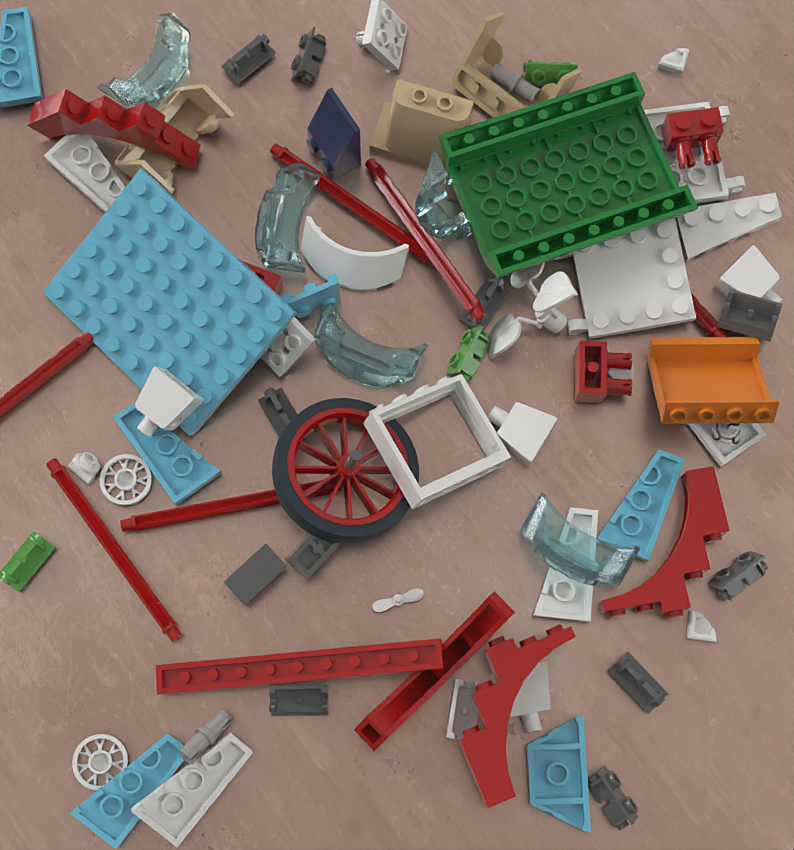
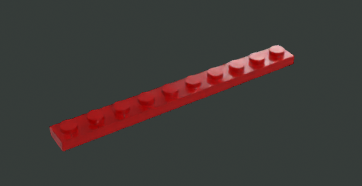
M442 639L156 665L157 694L163 695L444 669Z

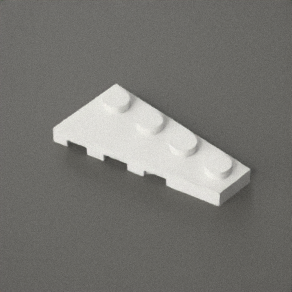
M65 135L44 155L46 161L104 212L109 209L125 189V186L90 135Z
M776 193L698 206V209L693 212L675 217L685 262L694 259L699 254L712 251L717 246L726 242L730 243L744 234L752 233L779 221L782 213Z
M570 507L533 617L587 623L591 621L598 510Z
M229 732L198 756L193 764L185 766L132 807L131 812L174 846L178 847L253 754V750Z

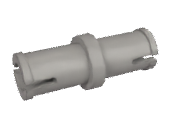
M497 63L491 71L490 77L492 79L494 78L508 87L509 92H516L531 103H534L541 93V89L523 79L522 74H515L500 63Z
M219 709L204 726H199L195 731L196 734L179 749L180 756L187 763L193 764L194 760L208 746L212 747L216 743V738L233 723L231 717L224 710Z

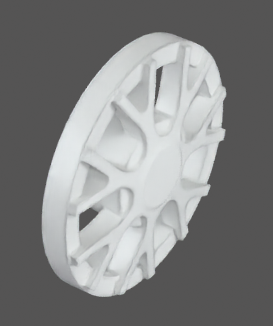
M122 454L110 459L104 465L100 474V488L103 494L117 505L128 506L140 502L146 497L152 486L151 470L144 460L132 454ZM129 459L137 461L133 470L127 468ZM119 461L123 469L116 473L111 466ZM145 469L147 476L138 479L136 473ZM105 476H115V483H105ZM137 483L146 486L142 493L134 489ZM115 487H118L121 491L113 498L109 493ZM125 491H132L133 499L125 500Z
M96 734L83 740L76 748L72 759L75 777L83 786L92 790H98L104 786L97 785V774L105 773L107 783L109 778H114L108 772L112 765L121 771L128 766V754L125 746L120 740L108 734ZM105 739L114 742L109 752L102 750ZM95 740L98 751L91 753L86 744ZM83 747L86 749V752H81ZM121 751L123 760L113 762L111 754ZM79 754L90 756L88 764L77 763ZM78 766L83 767V769L79 771ZM87 768H90L94 774L86 781L80 774ZM92 779L94 780V785L89 783Z

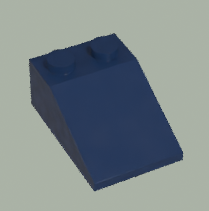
M330 88L326 91L307 127L308 139L306 143L313 154L317 153L321 160L319 162L326 174L331 173L336 180L361 166L360 128L333 88Z

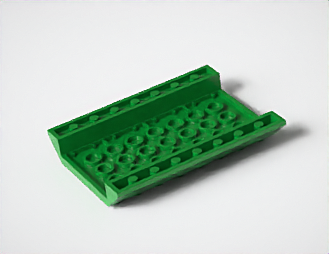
M636 72L439 136L447 174L485 265L497 278L698 209L688 184L679 187L641 103L645 92Z

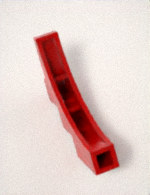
M67 89L36 102L27 126L47 138L59 135L81 134L112 138L131 143L167 157L187 169L194 167L201 146L200 143L165 122V115L145 102L126 109L105 95L87 102Z
M714 466L688 470L681 476L684 497L683 516L677 540L669 556L656 573L642 585L625 594L599 602L600 615L608 613L609 618L626 615L625 610L636 608L637 613L654 610L653 605H655L657 616L666 614L667 619L684 616L683 611L691 608L684 577L686 576V581L703 578L702 573L711 569L703 539H705L706 543L722 540V536L730 531Z
M494 591L442 643L444 669L414 671L372 710L354 731L373 751L377 750L515 613L514 610Z
M562 624L546 630L547 636L539 640L536 639L535 635L519 642L520 648H517L513 638L505 640L504 636L489 641V648L483 651L497 684L493 685L492 681L489 680L475 686L477 692L473 693L471 697L484 729L480 730L479 726L476 725L462 731L464 737L458 739V742L486 808H491L516 797L508 771L506 754L507 727L513 703L525 679L536 665L555 648L576 637L571 626L563 629Z

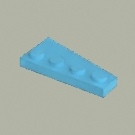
M136 402L113 416V419L176 506L222 474L219 469L210 464L202 455L193 450L170 430H163L158 426L151 437L142 433L137 427L146 415L135 407Z

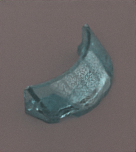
M173 12L160 14L156 18L157 32L155 43L144 65L135 74L123 81L119 77H113L109 83H101L97 87L100 91L125 106H136L143 102L153 104L165 98L173 91L174 87L182 80L190 59L187 57L188 42L191 41L190 31Z
M433 152L416 199V218L425 232L433 237L444 239L448 235H455L456 239L466 238L472 234L467 217L462 210L459 200L447 197L444 188L446 181L450 184L453 182V179L444 167L438 154Z
M295 163L280 168L275 175L274 186L270 190H266L262 198L255 226L256 250L262 253L263 258L261 262L266 267L305 273L306 267L301 260L298 246L299 226L306 202L320 180V174L300 163Z
M332 304L320 315L314 334L316 345L321 346L329 358L327 361L338 372L349 379L352 378L359 381L361 384L375 387H389L390 384L407 383L413 380L429 345L424 343L416 347L393 348L369 341L355 332L340 316L335 305Z
M542 492L521 528L523 536L529 538L535 545L533 551L547 565L572 580L591 586H596L598 582L608 583L611 587L619 586L640 550V547L636 545L625 546L605 542L581 531L567 521L555 509L546 494Z

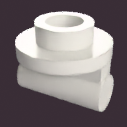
M84 452L77 453L67 468L90 485L96 478L95 475L100 469V464L93 454Z

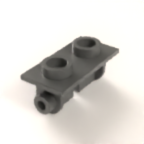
M314 26L308 34L303 33L299 41L298 47L301 50L299 55L295 56L291 65V69L294 70L291 77L292 81L297 76H300L303 82L311 83L316 77L320 63L311 58L313 57L318 60L322 58L326 41L323 35H314L316 29Z
M265 34L257 35L253 41L232 58H229L221 67L239 84L276 54V52L268 45L270 40Z
M488 277L475 294L486 313V317L483 320L477 322L472 315L468 314L466 309L459 316V319L472 328L483 326V330L510 292V290L503 286L504 280L497 277L494 279Z
M271 387L264 392L265 396L258 399V402L280 437L285 427L297 413L282 387L277 390Z
M753 551L745 552L730 567L718 571L715 574V578L708 582V584L720 589L717 594L722 601L727 599L731 601L745 590L741 582L743 578L746 584L750 586L766 574L765 571L768 569V566L763 561L766 557Z
M629 652L608 670L648 714L655 707L661 705L665 700L664 698L668 695L662 686Z
M604 766L598 773L600 777L596 773L589 776L588 788L597 802L601 803L607 798L611 802L602 809L613 827L617 826L620 831L629 825L627 820L633 825L639 817L637 815L638 808L631 797L624 795L620 788L621 782L615 772L609 771Z

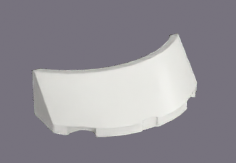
M306 217L300 248L301 253L314 269V272L326 282H328L327 276L336 273L339 287L350 291L366 292L375 291L378 287L390 283L395 284L401 280L409 256V245L403 244L397 248L380 252L352 250L332 241L321 232V227L316 226L312 217Z

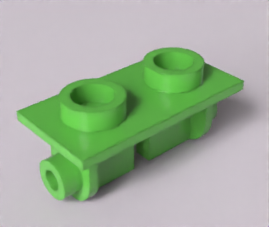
M529 60L523 64L524 79L534 86H545L549 83L558 84L562 76L578 68V64H570V61H566V63H546Z
M483 326L468 329L463 334L460 341L462 345L459 351L455 352L449 361L450 368L447 375L462 374L466 382L473 378L480 362L472 358L473 355L480 359L483 358L491 343L489 340L491 335L484 331L481 332Z
M33 531L0 571V579L20 592L55 547Z

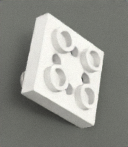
M371 0L365 31L357 33L356 42L360 48H367L390 71L399 70L408 25L383 0Z
M294 317L269 346L272 352L267 349L260 358L281 377L316 339Z
M758 423L688 424L720 467L766 436V433ZM714 434V438H715V439H717V438L719 437V440H717V441L714 440V439L712 438V435ZM735 438L734 442L738 441V444H733L731 439Z

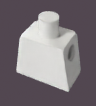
M754 245L720 277L713 287L726 297L729 289L778 303L783 300L772 290L780 279L779 274Z
M154 366L135 403V407L146 415L137 428L149 437L152 436L158 426L163 430L172 431L204 399L167 369Z
M518 402L515 403L510 413L495 405L488 416L490 422L500 427L497 434L507 451L528 468L558 419L555 416Z
M547 661L536 665L525 679L513 703L510 718L521 716L525 733L542 730L538 712L550 709ZM492 673V674H491V678H492V681H493V683H494V685H495V684H497V682H496L495 677H494V675H493V673Z

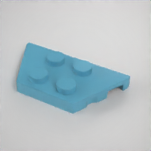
M584 715L573 718L526 745L529 805L585 832H591Z

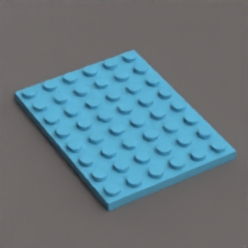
M143 169L136 173L43 291L84 333L88 332L93 337V342L141 389H143L152 369L156 366L167 369L203 398L204 401L179 425L189 436H194L297 314L295 310Z

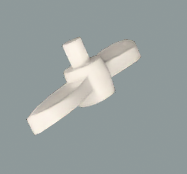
M415 588L403 595L396 594L393 598L376 601L372 609L380 613L393 606L400 607L403 603L416 602L423 598L424 592L419 588Z

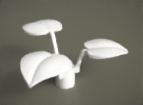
M545 262L512 273V286L519 289L527 283L528 288L537 297L533 303L537 320L517 317L515 319L512 314H508L499 320L490 332L491 337L489 340L491 343L487 350L491 360L498 354L506 351L517 341L522 329L520 323L535 325L539 329L544 326L552 333H558L564 328L567 317L555 307L577 295L567 274L556 272L542 284L539 293L533 286L532 280L542 273Z

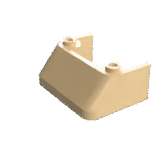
M503 12L488 16L482 20L453 74L455 88L468 99L474 101L476 105L493 118L568 94L582 73L581 70L576 69L562 76L558 84H546L541 88V93L534 103H531L516 92H509L508 87L494 78L492 79L490 77L492 69L497 63L501 64L505 56L503 44L494 37L506 15Z
M206 84L178 87L169 93L156 109L165 115V122L193 140H196L199 135L213 133L218 128V121L220 119L232 118L234 115L228 106ZM128 143L115 160V165L133 178L140 169H143L169 193L175 190L172 187L173 174L170 172L176 165L175 161L131 143Z

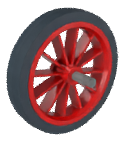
M333 398L317 402L297 414L285 427L277 441L272 461V479L278 500L288 516L298 526L320 539L342 544L360 543L374 539L393 528L410 508L396 480L394 489L391 490L363 475L392 474L388 466H361V464L380 454L379 450L376 449L362 457L359 451L368 433L363 423L370 415L369 411L377 408V406L371 403L351 398ZM396 419L384 423L417 483H419L418 457L410 437ZM339 423L341 454L322 426ZM346 424L365 429L355 450L351 454H348ZM315 430L331 456L302 440ZM297 450L303 451L328 466H295ZM296 474H329V477L303 491ZM333 482L336 486L322 511L307 496ZM361 484L388 498V503L378 511ZM351 486L369 512V516L353 519ZM339 487L344 488L346 518L326 513Z

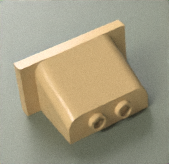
M398 79L393 92L392 103L386 101L384 103L369 145V150L447 173L439 136L470 126L474 101Z

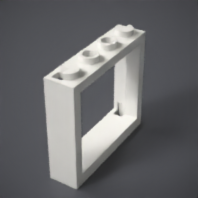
M462 374L453 378L445 376L436 385L431 387L428 384L424 385L408 397L406 394L400 395L392 401V404L387 406L379 404L377 408L369 411L370 415L363 423L412 510L501 468L511 458ZM450 395L486 457L420 488L384 423Z

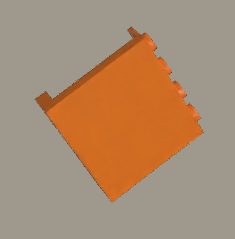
M755 337L650 338L647 362L662 424L774 423L780 402L779 399L770 398L757 359L760 346L759 339Z

